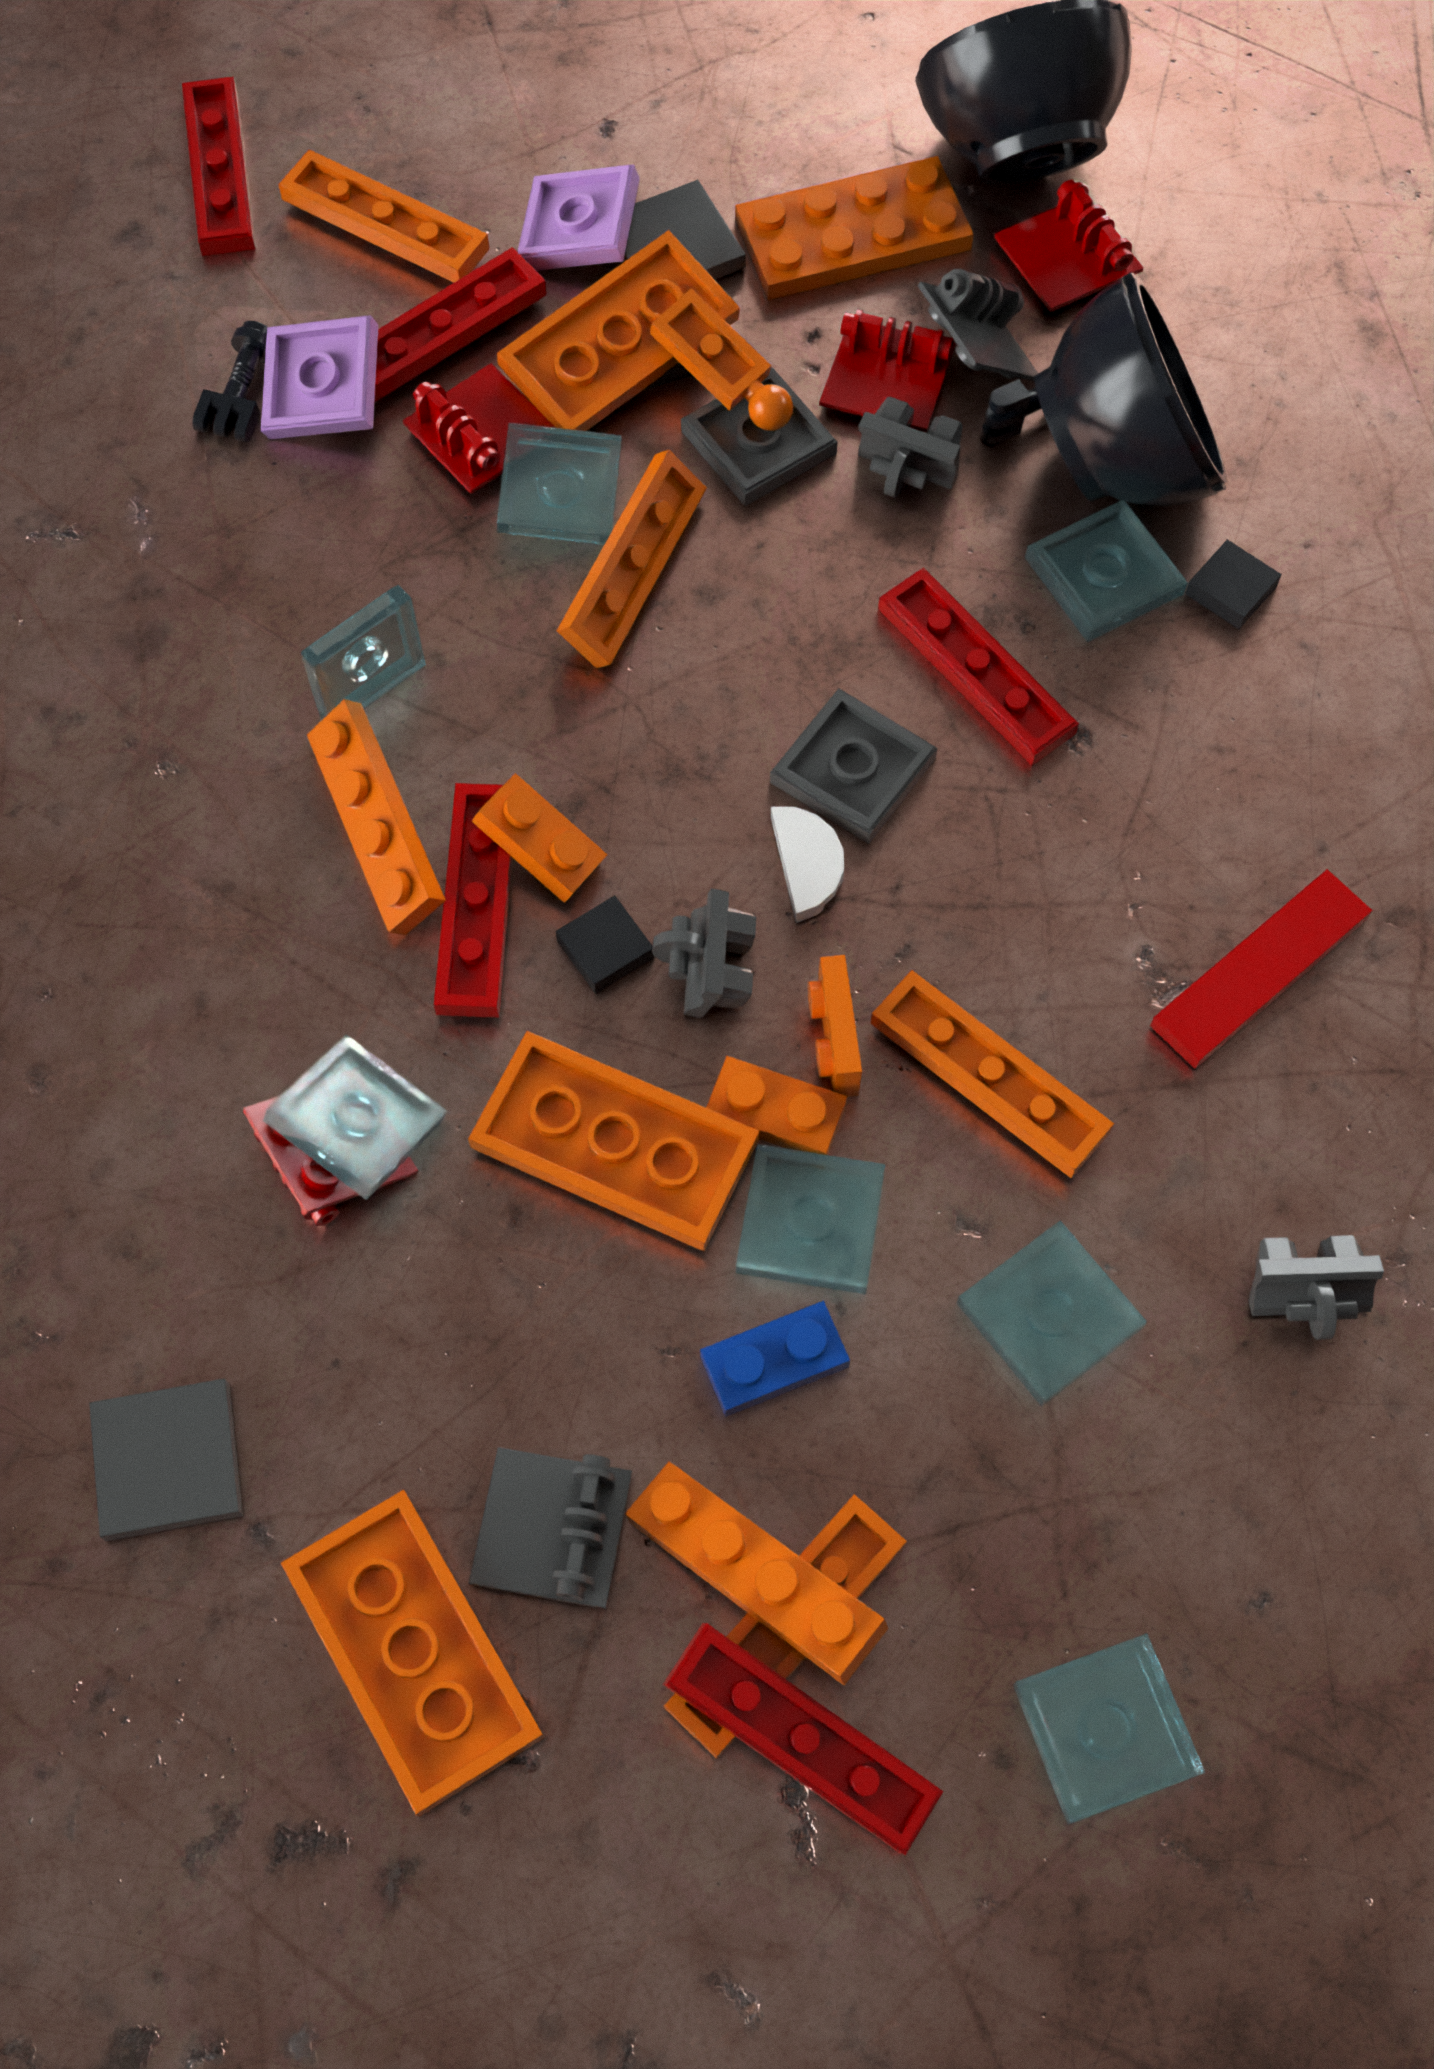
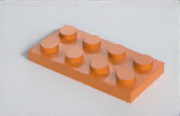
M938 156L735 205V221L768 300L972 250L973 231Z
M668 230L497 352V361L500 368L533 405L560 431V435L565 441L570 444L664 375L671 367L679 363L650 334L652 322L689 289L692 288L730 326L739 320L740 307Z
M526 1031L473 1128L468 1141L470 1148L705 1252L759 1141V1130Z
M404 1489L281 1562L286 1575L413 1811L418 1817L545 1738Z

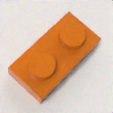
M516 773L489 799L472 820L477 827L564 903L608 855Z
M845 955L820 957L818 980L808 981V1001L811 1019L822 1018L825 1035L823 1039H816V1059L819 1077L831 1078L833 1092L847 1097L859 1096L862 1066Z
M726 1056L706 1108L759 1130L760 1140L825 1162L846 1108L847 1096Z

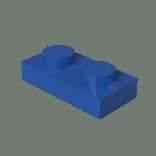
M824 1300L700 1349L701 1360L725 1417L847 1369L850 1365V1358Z

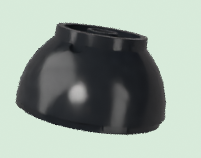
M1058 0L1018 8L970 25L945 38L931 48L921 59L915 82L922 104L935 128L954 150L976 164L979 177L984 183L997 185L1014 184L1048 177L1084 164L1100 155L1107 148L1106 128L1113 119L1123 98L1130 75L1132 42L1128 12L1122 4H1115L1109 0Z
M1131 272L1099 292L1078 312L1064 332L1050 367L1034 376L1036 392L1059 452L1077 486L1089 501L1093 502L1100 498L1111 496L1122 501L1148 506H1172L1192 503L1225 490V483L1227 482L1226 470L1208 417L1173 336L1144 282Z

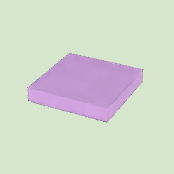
M634 164L534 176L517 252L536 271L623 262L640 179Z
M371 315L267 327L261 432L269 440L373 429L378 324Z

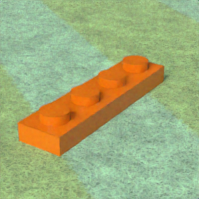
M310 149L278 184L283 201L452 282H456L471 273L490 249L487 233Z
M670 449L654 455L556 630L596 668L611 665L707 489Z
M343 699L307 734V737L388 932L407 935L444 903L446 899L362 704Z
M913 970L904 977L872 1012L871 1025L1071 1179L1111 1133L1114 1126L1111 1120Z
M668 1461L625 1513L630 1524L844 1686L888 1630L887 1623L882 1616L670 1461Z
M854 1494L799 1556L859 1599L903 1550L907 1541ZM749 1613L726 1636L786 1680L790 1678L807 1658ZM676 1694L664 1705L665 1710L716 1759L737 1738Z

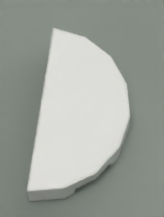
M771 807L773 830L795 921L798 923L820 914L824 910V905L835 896L844 877V849L835 830L817 814L797 807Z

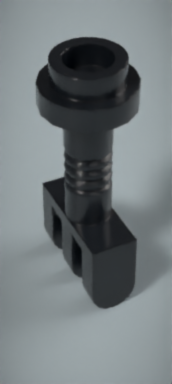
M245 321L242 327H238L234 331L231 345L238 352L229 381L223 394L203 389L193 415L192 426L194 430L208 432L216 414L213 426L215 435L229 437L234 423L238 419L234 431L235 439L243 442L251 440L261 412L256 401L248 400L246 397L259 362L265 363L268 326L257 321Z
M1018 379L995 389L991 393L989 407L985 414V422L980 433L985 443L997 444L1021 433L1025 416L1042 409L1036 387L1032 390H1027Z

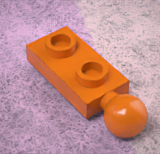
M692 288L652 322L650 334L729 411L745 398L749 402V416L760 429L775 431L781 429L789 422L793 413V402L789 393L781 386L774 384L763 385L761 383L769 376L772 365Z

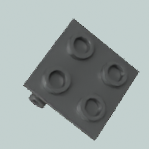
M954 269L945 274L938 286L922 281L917 285L930 303L928 307L929 314L941 327L949 331L957 343L955 351L958 357L968 367L975 371L984 369L1000 373L1009 379L1018 377L1034 381V376L1038 374L1037 370L1006 327L1008 322L1016 313L1021 311L1024 305V296L1017 285L998 281L984 275L970 273L963 269Z
M498 1447L468 1584L606 1609L632 1470L609 1467L610 1459L598 1455H583V1460L580 1462Z

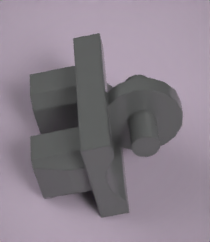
M889 396L875 415L865 411L858 425V431L861 432L858 456L872 460L870 471L886 476L884 494L892 497H897L900 494L905 483L923 489L926 481H930L952 489L959 472L960 444L963 428L961 422L941 415L934 418L928 433L910 428L914 419V409L907 402Z
M711 888L708 892L707 905L694 909L691 913V919L687 916H675L672 920V930L661 932L654 936L652 953L660 961L669 963L668 976L674 980L686 979L684 1015L702 1018L712 1006L741 1008L752 995L753 973L751 969L725 964L726 951L745 955L749 951L756 934V916L729 908V892Z
M1354 1235L1330 1236L1326 1240L1321 1241L1316 1258H1298L1295 1243L1287 1237L1264 1238L1260 1241L1257 1252L1256 1272L1248 1299L1252 1316L1286 1315L1288 1321H1309L1310 1330L1315 1340L1333 1339L1337 1320L1357 1319L1358 1312L1372 1311L1375 1284L1378 1279H1382L1384 1273L1380 1256H1364Z

